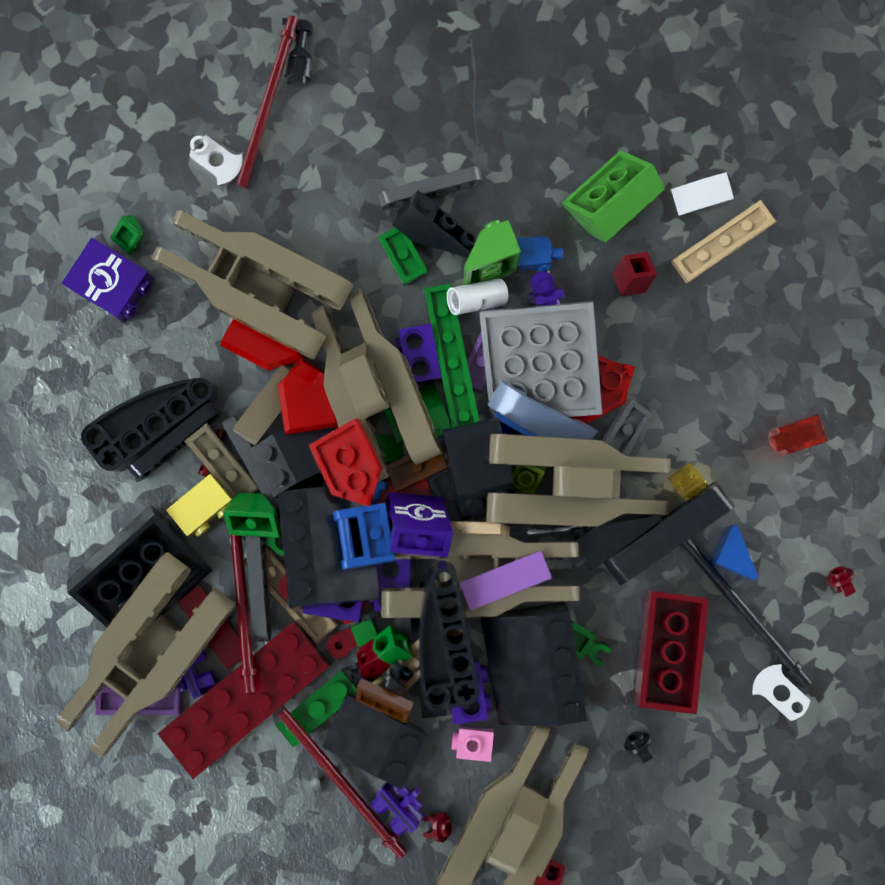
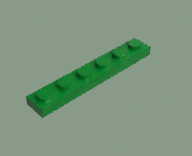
M450 283L424 288L451 427L453 428L478 422L479 416L458 316L451 313L447 304V292L451 288Z

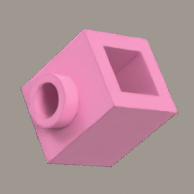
M459 725L458 732H453L451 750H456V758L491 762L493 729Z

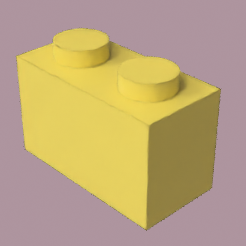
M209 474L166 511L187 536L194 537L197 535V537H200L211 528L210 522L217 517L219 519L224 517L223 510L233 498L212 474Z

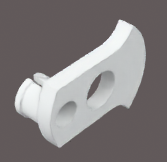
M207 135L192 138L190 142L191 159L217 178L218 187L226 186L238 178L244 161L243 154H231ZM213 154L223 155L224 161L220 166L214 167L210 165L209 159Z
M782 665L769 666L756 677L752 694L765 697L790 721L802 717L810 705V699L783 675ZM784 685L789 689L790 697L787 701L781 702L775 699L773 690L776 686ZM793 703L801 704V713L793 712L791 708Z

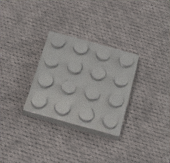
M593 301L480 312L488 401L502 380L524 391L526 396L566 417L602 414ZM489 406L491 419L497 411Z

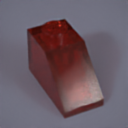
M818 414L770 431L771 447L774 452H778L779 457L828 441Z

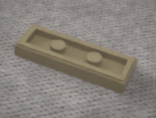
M282 365L233 427L232 431L254 446L259 443L282 413L278 384L290 371Z
M207 423L184 441L233 499L238 493H255L259 489L252 476Z

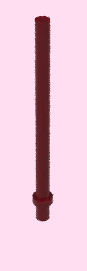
M292 15L288 16L285 29H282L280 32L281 42L236 186L244 189L247 188L291 43L295 42L297 37L295 30L299 19Z
M230 535L242 665L239 677L243 678L244 695L256 694L254 677L257 676V669L253 667L242 535Z
M286 707L282 709L277 716L383 840L381 844L385 848H389L398 859H401L407 851L397 840L398 835L395 832H390Z

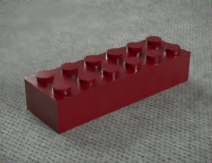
M294 621L253 654V667L257 669V676L254 677L256 694L244 695L243 678L239 677V671L242 670V665H240L157 734L191 778L194 779L331 665V662L303 628Z

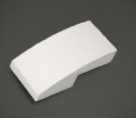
M727 172L671 189L679 216L734 199Z

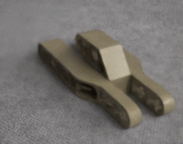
M177 210L171 220L172 225L219 250L210 268L206 271L158 246L150 259L163 268L200 286L219 312L308 358L315 359L327 334L311 328L302 319L298 321L283 313L295 292L291 287L336 310H341L354 285L347 279L255 232H222L183 211Z
M359 288L349 293L348 298L365 343L345 351L328 308L322 306L312 311L311 314L317 331L327 334L323 342L327 355L323 386L335 414L337 424L341 427L354 418H359L382 466L378 482L389 478L390 475L384 461L385 453L379 448L374 435L376 432L375 427L370 424L368 417L389 408V404L409 455L416 465L442 454L443 450L406 356L383 337L369 299L364 290Z
M490 434L489 461L491 464L554 467L553 496L488 493L486 522L598 527L624 513L669 515V501L620 499L621 471L671 473V459L625 456L601 440Z
M452 529L453 536L448 557L394 553V559H438V561L446 560L451 562L455 567L459 584L538 551L542 552L543 557H579V543H522L506 534L505 536L462 533L463 529ZM448 573L439 574L440 582H446L451 578ZM459 584L465 617H496L527 601H580V586H531L470 611ZM425 587L381 588V617H420ZM446 601L441 606L444 609H453L456 603Z
M168 552L158 560L94 644L87 679L55 721L66 732L71 730L105 685L123 697L125 701L90 747V750L100 758H103L111 750L141 709L171 694L236 606L235 602L215 587H212L211 593L202 604L194 608L192 611L194 614L184 628L180 629L163 615L157 618L191 571L190 568Z
M533 726L512 768L485 787L434 885H471L486 855L487 863L507 873L502 885H533L536 877L542 876L563 836L564 800L587 757L588 748L577 742L573 743L549 790L544 794L524 783L551 730L548 726Z

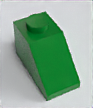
M432 383L420 387L419 391L438 439H442V430L451 428L436 386Z
M238 493L223 510L229 535L280 537L282 535L276 511L264 494Z

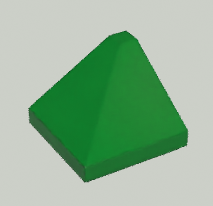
M133 215L121 217L110 238L128 255H132L144 233Z

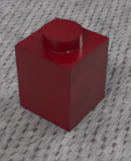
M648 252L623 255L612 275L622 297L646 293L656 278L657 273Z

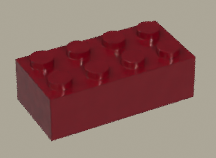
M646 590L634 694L635 705L641 708L697 715L709 598Z

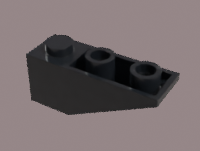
M419 190L399 208L392 223L395 228L413 242L469 258L477 240L471 231L466 230L450 214L444 212L431 198L425 196Z

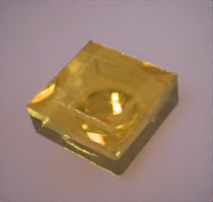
M691 462L667 478L685 502L708 487L706 480Z

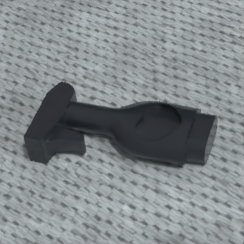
M283 18L282 20L283 29H285L288 18ZM299 19L295 30L297 35L295 48L287 56L284 76L287 77L286 83L288 85L306 86L307 80L310 79L312 59L306 50L307 36L313 33V25L307 20Z

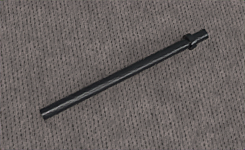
M691 539L681 544L684 550L785 666V672L788 676H793L802 688L807 687L812 681L801 669L803 667L801 663L793 660Z

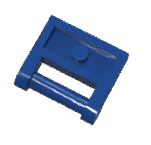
M385 503L333 512L334 521L338 523L343 560L341 561L342 570L395 561L394 553H391L389 549L391 535ZM354 518L358 520L363 556L356 558L349 520Z

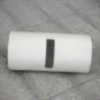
M500 278L451 287L447 292V304L453 315L504 306L508 302V289L505 282Z

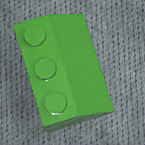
M620 150L566 198L562 205L590 235L606 243L623 226L634 219L644 207L655 200L665 188L653 164Z
M500 220L492 221L484 226L485 229L481 230L464 266L463 285L501 279L516 273L521 251L509 220L502 223Z

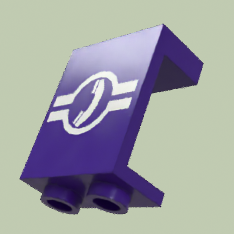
M91 237L61 284L125 323L127 318L130 319L135 314L138 307L137 303L142 295L145 296L150 291L154 278L143 268Z
M388 492L385 506L387 518L392 520L393 524L389 544L390 552L448 557L453 530L443 497Z

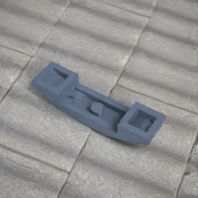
M502 380L487 403L488 406L504 417L540 437L594 440L598 433L597 429L576 418L572 420L526 396L524 391Z

